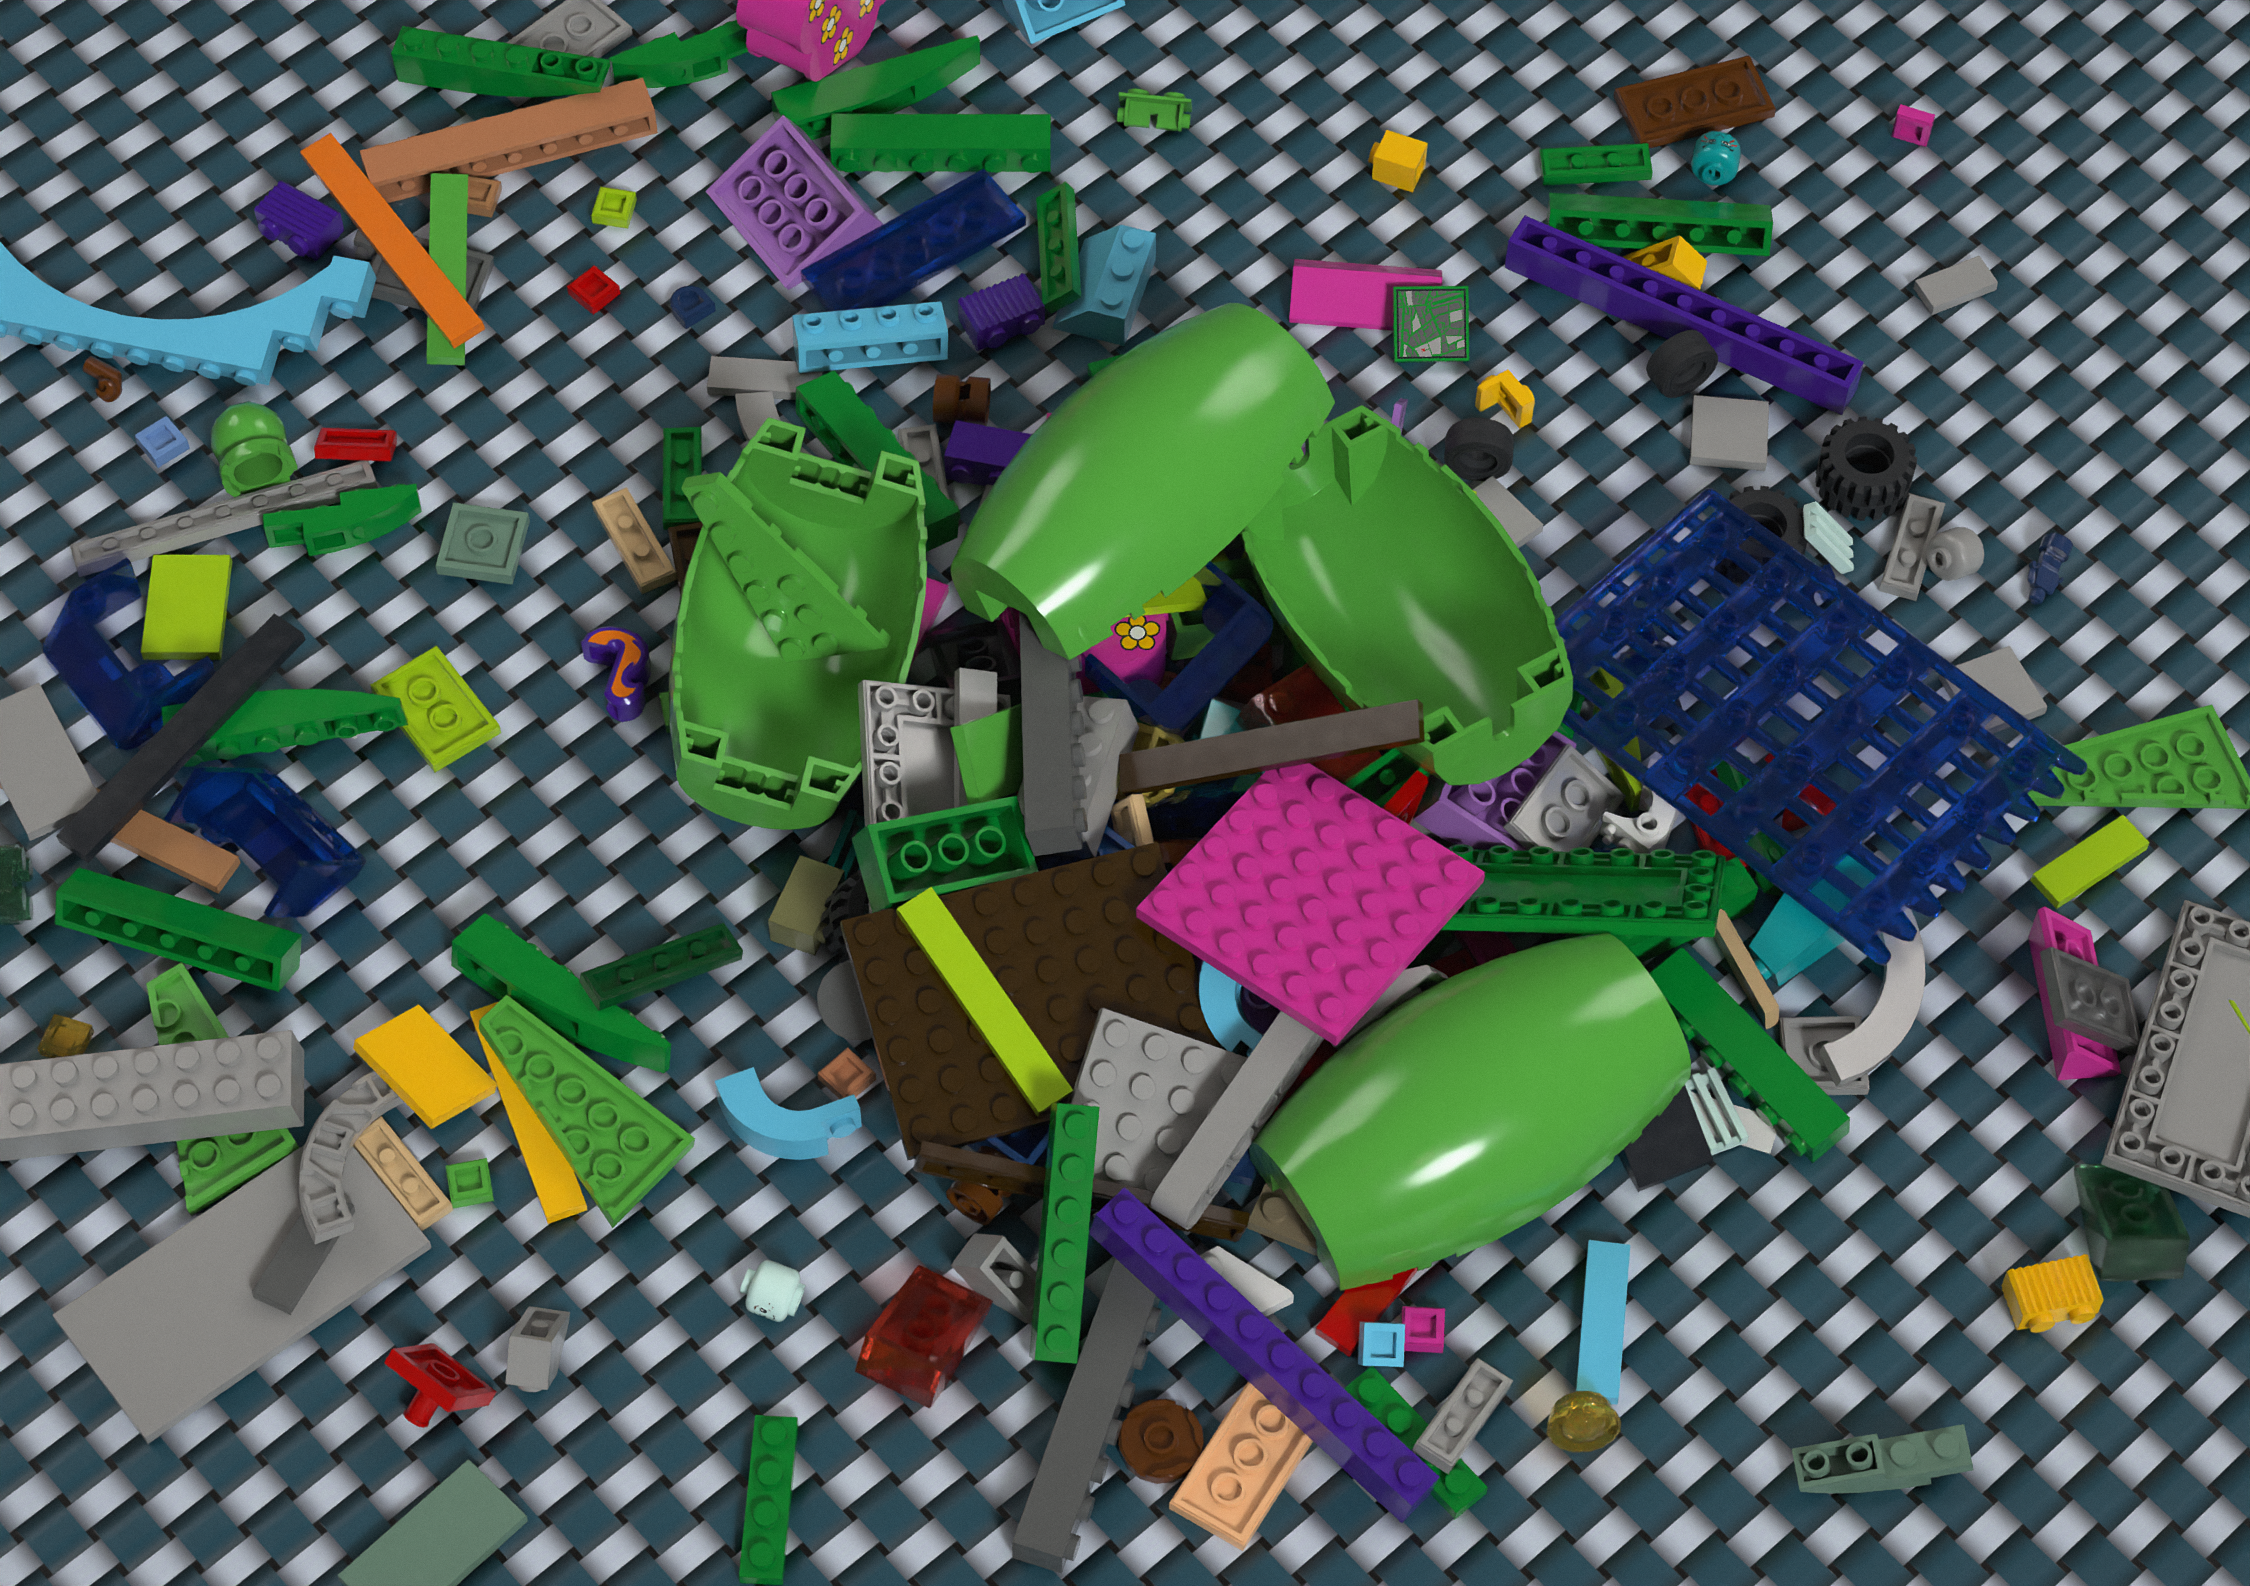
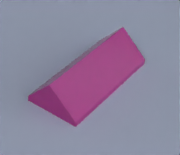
M1295 259L1289 323L1393 331V287L1442 286V270Z
M2044 906L2037 911L2028 940L2057 1080L2113 1077L2119 1075L2121 1070L2115 1049L2054 1025L2040 952L2053 947L2098 966L2091 930Z

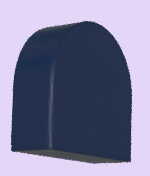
M684 286L677 289L671 296L672 314L685 330L716 311L715 303L698 287Z

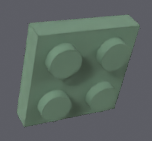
M453 502L435 565L437 574L513 585L530 523L529 514L527 512Z

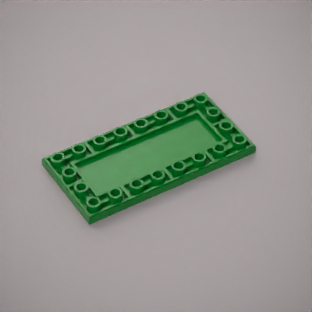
M1465 844L1449 847L1450 851L1483 870L1485 877L1480 887L1441 930L1715 937L1725 875V856L1716 855L1713 851L1697 850L1692 854H1675L1674 851L1669 849H1657L1649 854L1634 853L1633 850L1628 848H1617L1610 851V853L1594 852L1587 847L1573 848L1569 852L1553 851L1552 848L1546 846L1533 847L1529 851L1513 850L1506 845L1493 846L1489 850H1477Z

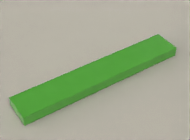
M431 173L429 255L466 300L468 174ZM427 317V364L465 365V342L453 349L430 318Z

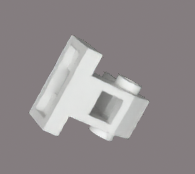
M1651 758L1645 773L1638 807L1639 810L1647 813H1643L1637 818H1625L1605 811L1600 834L1604 836L1602 841L1606 845L1613 843L1617 848L1631 849L1634 853L1651 854L1654 850L1665 849L1672 827L1681 809L1689 770Z

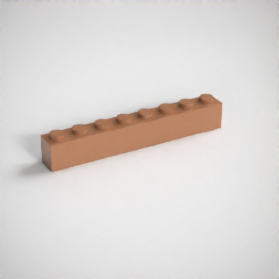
M640 78L602 88L598 93L578 94L562 99H554L547 103L519 108L512 112L484 117L477 121L446 127L442 130L411 136L407 139L375 145L371 148L360 150L365 176L385 201L391 203L430 193L431 173L468 174V176L487 178L657 134L658 132L655 109L644 79Z

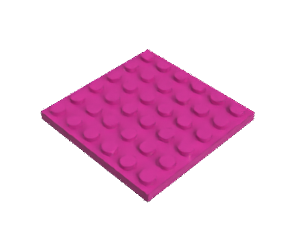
M1307 763L1265 771L1137 906L1136 917L1336 1046L1484 882L1485 872L1320 769Z

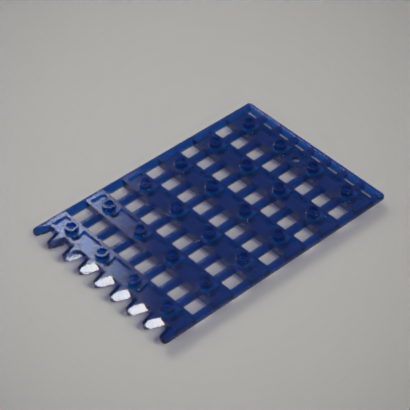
M1711 488L1701 492L1555 619V626L1559 636L1566 640L1564 645L1573 676V691H1578L1601 709L1589 721H1586L1568 707L1562 722L1879 965H1886L1891 959V952L1879 938L1882 932L1907 942L1913 941L1916 936L1917 930L1904 913L1907 908L1929 917L1939 916L1942 905L1929 889L1932 884L1954 893L1964 892L1967 881L1954 865L1957 860L1979 869L1989 868L1992 858L1979 841L1982 836L2002 845H2013L2016 833L2003 816L2006 813L2025 821L2037 822L2041 812L2028 795L2030 790L2051 798L2061 799L2065 788L2052 771L2055 766L2080 776L2085 774L2088 768L2087 763ZM1709 506L1716 510L1704 521L1697 517ZM1686 527L1691 532L1678 543L1673 537ZM1749 536H1752L1776 554L1765 565H1762L1738 547ZM1659 549L1665 551L1666 554L1655 564L1648 560ZM1727 557L1751 575L1740 587L1714 569L1724 558ZM1635 570L1641 574L1630 586L1623 582ZM1699 580H1704L1727 598L1713 609L1689 591ZM1812 580L1837 600L1827 609L1823 610L1800 593L1799 590ZM1610 592L1617 596L1604 608L1597 604ZM1643 601L1647 604V607L1638 608L1633 602ZM1678 601L1702 620L1688 631L1664 613L1674 602ZM1788 602L1811 619L1812 622L1801 632L1797 631L1774 614L1784 603ZM1585 614L1589 616L1591 620L1579 630L1572 626ZM1653 623L1677 641V643L1668 651L1662 653L1638 635L1649 624ZM1761 624L1788 643L1777 654L1772 653L1749 636ZM1873 625L1898 643V645L1889 654L1885 655L1861 638L1860 635ZM1626 645L1652 664L1639 676L1613 657ZM1736 646L1763 665L1751 677L1724 658ZM1847 647L1874 666L1862 678L1835 659ZM1599 668H1603L1626 686L1615 698H1611L1588 680ZM1712 668L1738 687L1726 700L1699 680ZM1824 669L1849 688L1838 700H1835L1810 681L1821 670ZM1933 670L1961 690L1949 702L1921 682ZM1686 691L1713 710L1701 722L1674 703ZM1797 692H1800L1825 711L1813 723L1786 704ZM1909 692L1937 712L1925 724L1897 705ZM1661 713L1688 733L1676 745H1673L1648 726ZM1773 714L1800 734L1788 746L1761 727ZM1884 715L1912 735L1902 746H1897L1873 728ZM1997 716L2024 737L2011 748L1984 727ZM1636 736L1662 756L1650 768H1647L1623 749ZM1748 737L1775 757L1763 769L1736 750ZM1860 738L1888 758L1876 770L1848 751ZM1971 739L2000 759L1988 771L1960 751ZM1723 760L1750 780L1737 793L1710 773ZM1835 761L1863 781L1851 793L1823 774ZM1947 762L1976 782L1964 794L1935 774ZM1697 783L1724 803L1712 816L1684 796ZM1810 784L1838 804L1825 817L1798 797ZM1922 785L1951 805L1939 818L1911 798ZM1785 807L1813 828L1800 841L1772 820ZM1898 808L1926 828L1916 840L1912 841L1886 821ZM1759 831L1787 851L1775 864L1747 844ZM1873 831L1902 852L1889 865L1861 845ZM1848 855L1877 876L1864 889L1835 868ZM1822 879L1851 900L1839 913L1810 892Z

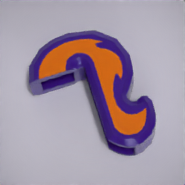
M600 627L587 633L581 641L584 659L591 663L613 667L604 691V696L608 701L607 712L613 719L620 722L634 720L641 715L646 705L643 686L647 684L652 674L648 644L638 633L623 627Z

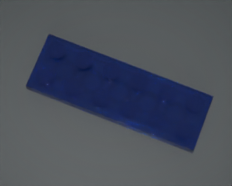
M982 169L800 270L801 280L828 312L882 307L1026 225V216L986 170Z

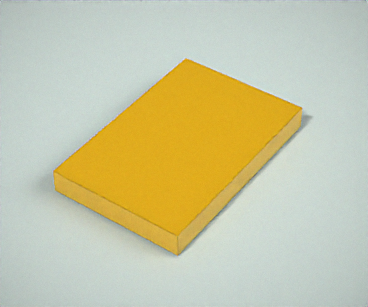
M420 1005L409 1009L354 1040L353 1049L430 1129L435 1128L489 1097L496 1091V1082Z

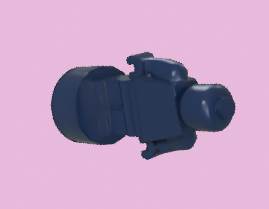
M2045 534L2039 547L2040 556L2037 564L2035 560L2029 563L2030 570L2027 580L2032 589L2028 599L2034 605L2041 604L2046 594L2052 595L2055 588L2064 579L2063 577L2059 578L2058 572L2062 562L2068 560L2073 543L2061 534Z

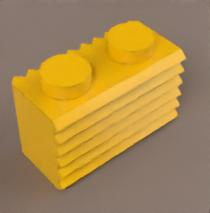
M2087 1254L2058 1259L2057 1261L2052 1260L2048 1263L2043 1262L2032 1266L2027 1265L2024 1268L2010 1269L2006 1272L2001 1285L2004 1297L2007 1300V1306L2012 1315V1321L2015 1323V1329L2030 1328L2033 1333L2049 1330L2056 1322L2070 1320L2072 1324L2086 1323L2096 1316L2095 1314H2098L2104 1301Z

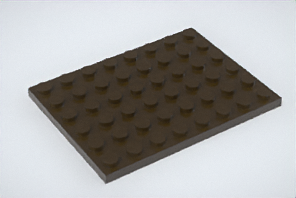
M1158 842L938 896L1072 1089H1074L1100 1008H1105L1220 1048L1219 1042L1209 1029L1201 1009L1199 976L1192 953L1136 917L1137 906L1167 876ZM898 907L841 921L840 927L907 1161L915 1159L922 1141L958 1148L1050 1124L1051 1107L1038 1116L1035 1114L897 915L896 910ZM1072 1094L1058 1103L1069 1104Z

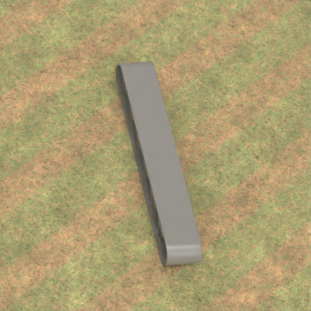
M1280 1011L1156 1189L1151 1200V1208L1183 1228L1191 1229L1202 1216L1324 1038Z

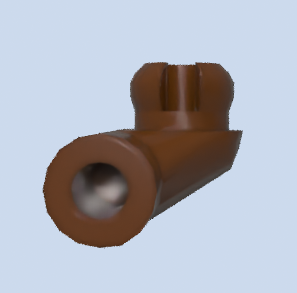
M90 356L83 365V372L98 380V388H95L97 396L105 402L117 400L122 394L121 372L100 359Z

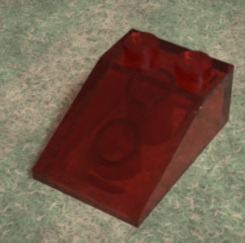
M918 1264L865 1335L855 1372L927 1408H931L949 1383L988 1314L993 1300Z

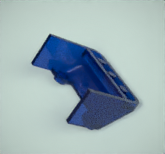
M127 557L78 586L70 593L43 644V652L49 666L111 744L123 750L136 748L151 739L163 727L162 707L187 703L215 674L212 661L208 656L175 676L164 665L156 662L142 664L129 672L93 627L94 625L142 597L132 563Z
M1211 561L1198 571L1194 577L1213 593L1203 607L1202 620L1205 627L1215 636L1164 690L1147 679H1138L1127 685L1093 654L1090 653L1085 658V676L1110 698L1126 699L1136 719L1165 732L1176 733L1184 730L1202 712L1210 700L1214 699L1263 647L1272 635L1273 619L1271 614Z
M195 767L164 818L168 823H195L201 829L200 834L214 844H221V842L236 843L271 876L280 887L263 912L268 918L309 916L354 880L366 864L365 857L290 786L274 773L262 768Z

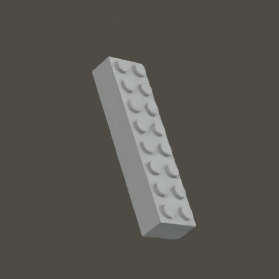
M292 1030L0 1064V1161L304 1126V1050Z

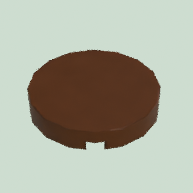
M1168 1399L1148 1400L1135 1406L1127 1414V1418L1123 1421L1118 1435L1119 1454L1127 1469L1139 1479L1155 1484L1173 1483L1187 1476L1201 1455L1204 1446L1202 1426L1195 1414L1187 1407L1183 1408L1180 1405H1176L1175 1401Z

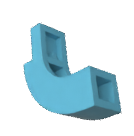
M1203 961L1199 979V998L1205 1021L1214 1037L1227 1051L1239 1054L1244 1046L1248 1045L1249 1049L1245 1054L1250 1056L1264 1035L1249 1023L1244 1014L1241 1002L1243 986Z
M754 1067L715 1080L718 1103L732 1130L754 1149L774 1157L802 1160L828 1155L827 1139L846 1137L853 1133L855 1129L862 1127L860 1107L855 1095L811 1110L794 1111L778 1106L767 1097Z

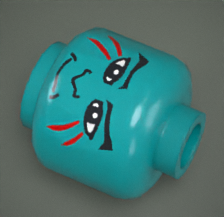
M1711 131L1703 134L1696 141L1691 160L1692 172L1695 177L1711 186H1721L1729 183L1735 178L1741 158L1739 143L1730 134L1721 131Z

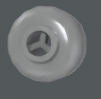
M1955 527L1940 532L1931 538L1927 545V562L1931 571L1938 578L1945 581L1958 580L1972 575L1980 569L1984 560L1983 544L1973 530L1966 527Z

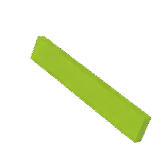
M928 888L898 907L896 910L897 915L1037 1116L1049 1109L1052 1103H1058L1072 1094L1073 1089L933 888Z

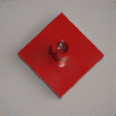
M434 1343L393 1348L384 1362L418 1389L408 1408L403 1412L404 1417L418 1427H428L429 1421L438 1406L447 1412L489 1406L497 1392Z

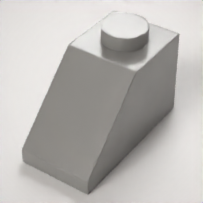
M974 1233L951 1266L977 1294L1023 1322L1031 1323L1037 1272L1004 1236Z
M531 1306L527 1308L509 1336L505 1384L517 1385L520 1390L526 1392L548 1390L557 1375L570 1320V1312Z

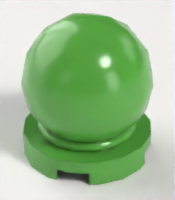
M247 401L230 405L216 419L211 430V449L220 464L219 475L227 493L237 497L240 494H248L291 481L290 476L294 470H297L298 466L291 447L287 445L285 427L276 412L264 405Z

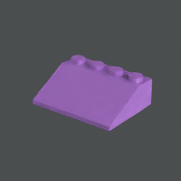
M782 115L705 191L788 290L858 251L884 225L804 130L785 115Z
M1555 731L1531 757L1506 774L1480 784L1448 785L1430 774L1429 782L1413 820L1445 841L1469 845L1473 849L1489 850L1493 846L1506 845L1513 850L1528 851L1503 826L1560 749L1568 743L1576 748L1577 744L1558 731Z

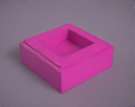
M1900 104L1895 118L1892 137L1926 147L1931 135L1935 114Z
M1402 1307V1324H1405L1404 1351L1443 1353L1445 1308Z

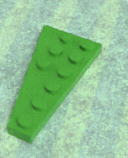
M721 472L687 477L681 489L786 663L888 647L891 636L883 628L876 630L866 620L867 613L858 604L851 606L838 593L839 586L798 546L792 549L780 537L782 531L773 522L766 524L752 510L754 504Z
M2212 704L1995 764L1992 771L2007 805L2250 809V777Z
M182 962L146 983L153 1024L157 1031L159 1045L229 1037ZM283 1128L176 1141L180 1159L179 1168L184 1181L185 1201L188 1212L193 1216L299 1149L289 1130Z
M508 995L504 996L479 1020L480 1032L612 1228L694 1147L695 1138Z

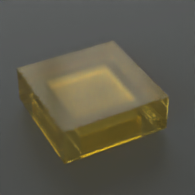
M54 1014L37 1048L39 1054L49 1058L82 1055L94 1034V1029L90 1024Z

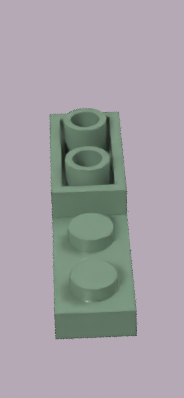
M1964 1424L1879 1440L1876 1433L1792 1449L1800 1492L1862 1493L1903 1489L1932 1484L1931 1478L1974 1470Z

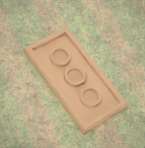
M1248 1381L1169 1502V1509L1244 1551L1313 1441Z

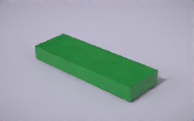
M1648 143L1546 148L1539 150L1543 186L1652 180L1653 170Z
M701 427L663 428L664 530H668L669 527L701 522L681 489L687 477L702 475Z

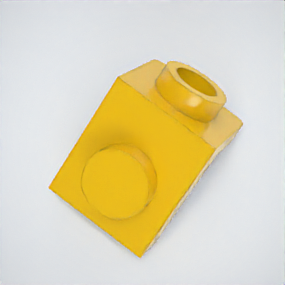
M1509 369L1496 376H1488L1479 384L1475 407L1480 412L1498 403L1519 429L1532 422L1535 404L1534 395L1528 386L1521 385Z

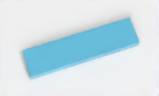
M1588 1241L1575 1400L1618 1404L1630 1258L1629 1244Z

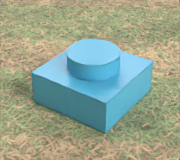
M1360 1322L1358 1364L1362 1366L1403 1367L1405 1324Z

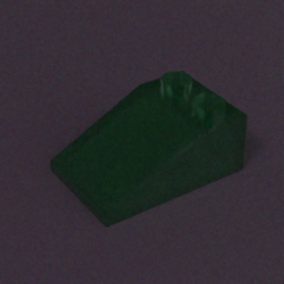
M2101 1164L2075 1165L2074 1176L2089 1255L2100 1282L2183 1279L2190 1237L2168 1188Z

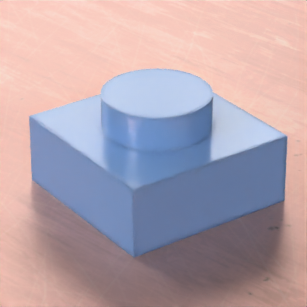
M167 416L135 434L138 446L157 468L190 449L188 440Z

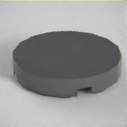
M849 959L835 965L823 977L817 992L818 1010L824 1023L836 1035L849 1040H868L872 1038Z

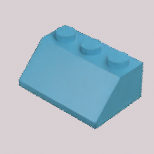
M1002 0L1005 10L1028 44H1033L1125 6L1124 0Z
M1118 225L1086 238L1079 253L1081 298L1058 310L1053 323V329L1125 346L1156 260V233Z

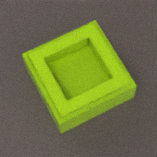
M600 187L591 215L592 223L628 229L637 201L636 192Z

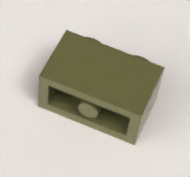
M800 855L768 920L770 940L815 956L821 942L826 944L830 939L824 938L822 930L827 926L826 923L821 922V915L827 909L824 904L827 898L833 894L832 891L845 881V870Z

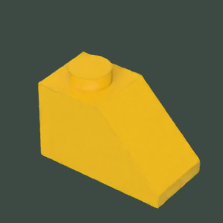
M1680 235L1623 256L1627 260L1697 290L1701 288L1707 260Z

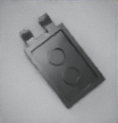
M358 229L353 240L354 245L357 246L355 258L371 260L370 265L377 278L371 297L422 310ZM414 236L429 254V240ZM467 249L466 302L476 312L494 266V256Z

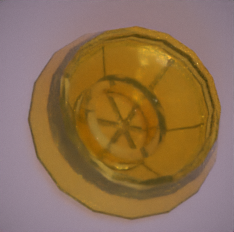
M1576 1391L1566 1394L1553 1405L1547 1423L1546 1434L1551 1443L1560 1449L1571 1452H1590L1603 1448L1616 1438L1621 1430V1420L1610 1401L1600 1393Z

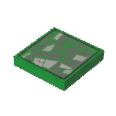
M1468 286L1393 287L1394 363L1469 362Z

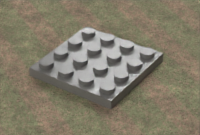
M1100 1008L1069 1104L1100 1107L1093 1178L1155 1192L1248 1058L1105 1008Z

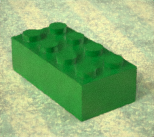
M1017 796L869 824L852 838L872 913L902 906L930 887L933 888L938 896L1038 872L1033 852L1025 834V823Z

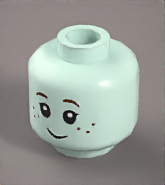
M764 1260L759 1264L756 1271L748 1268L740 1292L747 1295L745 1304L748 1311L780 1322L787 1315L795 1316L806 1285L800 1283L801 1278L797 1270L771 1260Z

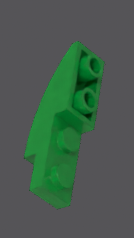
M737 20L726 22L722 26L702 34H696L682 42L675 32L655 38L648 43L622 51L609 58L612 82L616 85L624 81L643 78L646 88H661L690 84L727 73V60L748 52L746 47L748 29L740 27Z
M395 484L391 487L359 488L353 491L340 492V505L337 506L321 505L311 509L280 510L276 513L263 514V523L269 548L306 544L308 555L315 556L352 548L379 538L410 521L422 512L417 484Z

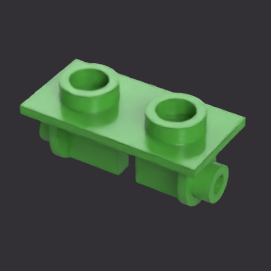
M1129 89L1128 93L1119 92L1120 106H1125V108L1118 107L1117 122H1124V126L1149 128L1150 117L1154 115L1157 116L1156 129L1182 132V128H1190L1191 114H1184V112H1192V101L1185 98L1184 94L1166 92L1164 96L1149 95V92L1143 89Z

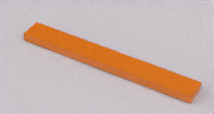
M332 133L327 134L300 151L303 160L453 349L485 330L483 321Z

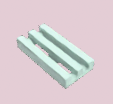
M1816 501L1804 505V538L1838 572L1844 574L1853 571L1854 564L1849 560L1853 558V550L1849 547L1853 545V538Z
M1715 1067L1708 1069L1706 1074L1700 1075V1073L1692 1075L1685 1086L1711 1155L1747 1143L1749 1136ZM1706 1085H1710L1735 1135L1734 1137H1731ZM1691 1090H1697L1722 1140L1721 1142L1716 1143Z

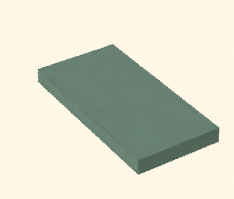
M468 1459L339 1573L338 1578L344 1586H457L526 1524L528 1519Z

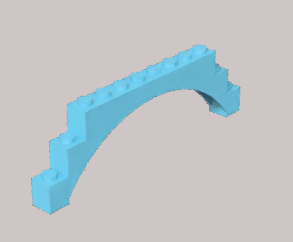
M0 242V338L11 335L34 345H39L42 341L55 344L58 348L71 352L76 351L77 348L88 350L102 358H112L113 355L125 357L130 362L138 365H148V362L156 363L174 372H183L184 369L197 371L200 375L210 379H219L220 376L233 378L236 382L246 386H255L256 383L269 385L281 345L293 352H303L304 349L317 352L329 311L333 315L344 319H350L352 316L365 318L377 278L370 262L333 255L331 264L306 282L280 296L252 307L222 315L194 319H150L120 315L92 307L66 296L41 281L26 269Z

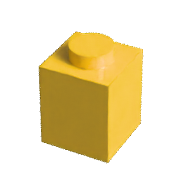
M1386 130L1381 142H1375L1370 151L1368 162L1373 164L1372 179L1413 193L1426 166L1428 143Z

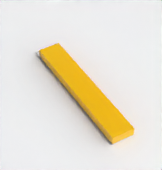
M496 1002L470 1011V1015L547 1223L550 1224L588 1209L574 1170L479 1030V1020L498 1003Z

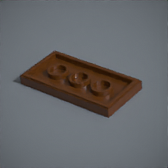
M1750 55L1615 88L1614 99L1635 143H1648L1649 148L1701 136L1711 131H1721L1773 118L1776 111Z

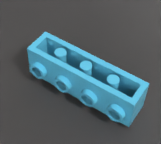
M941 301L792 315L793 345L799 373L948 359V329Z

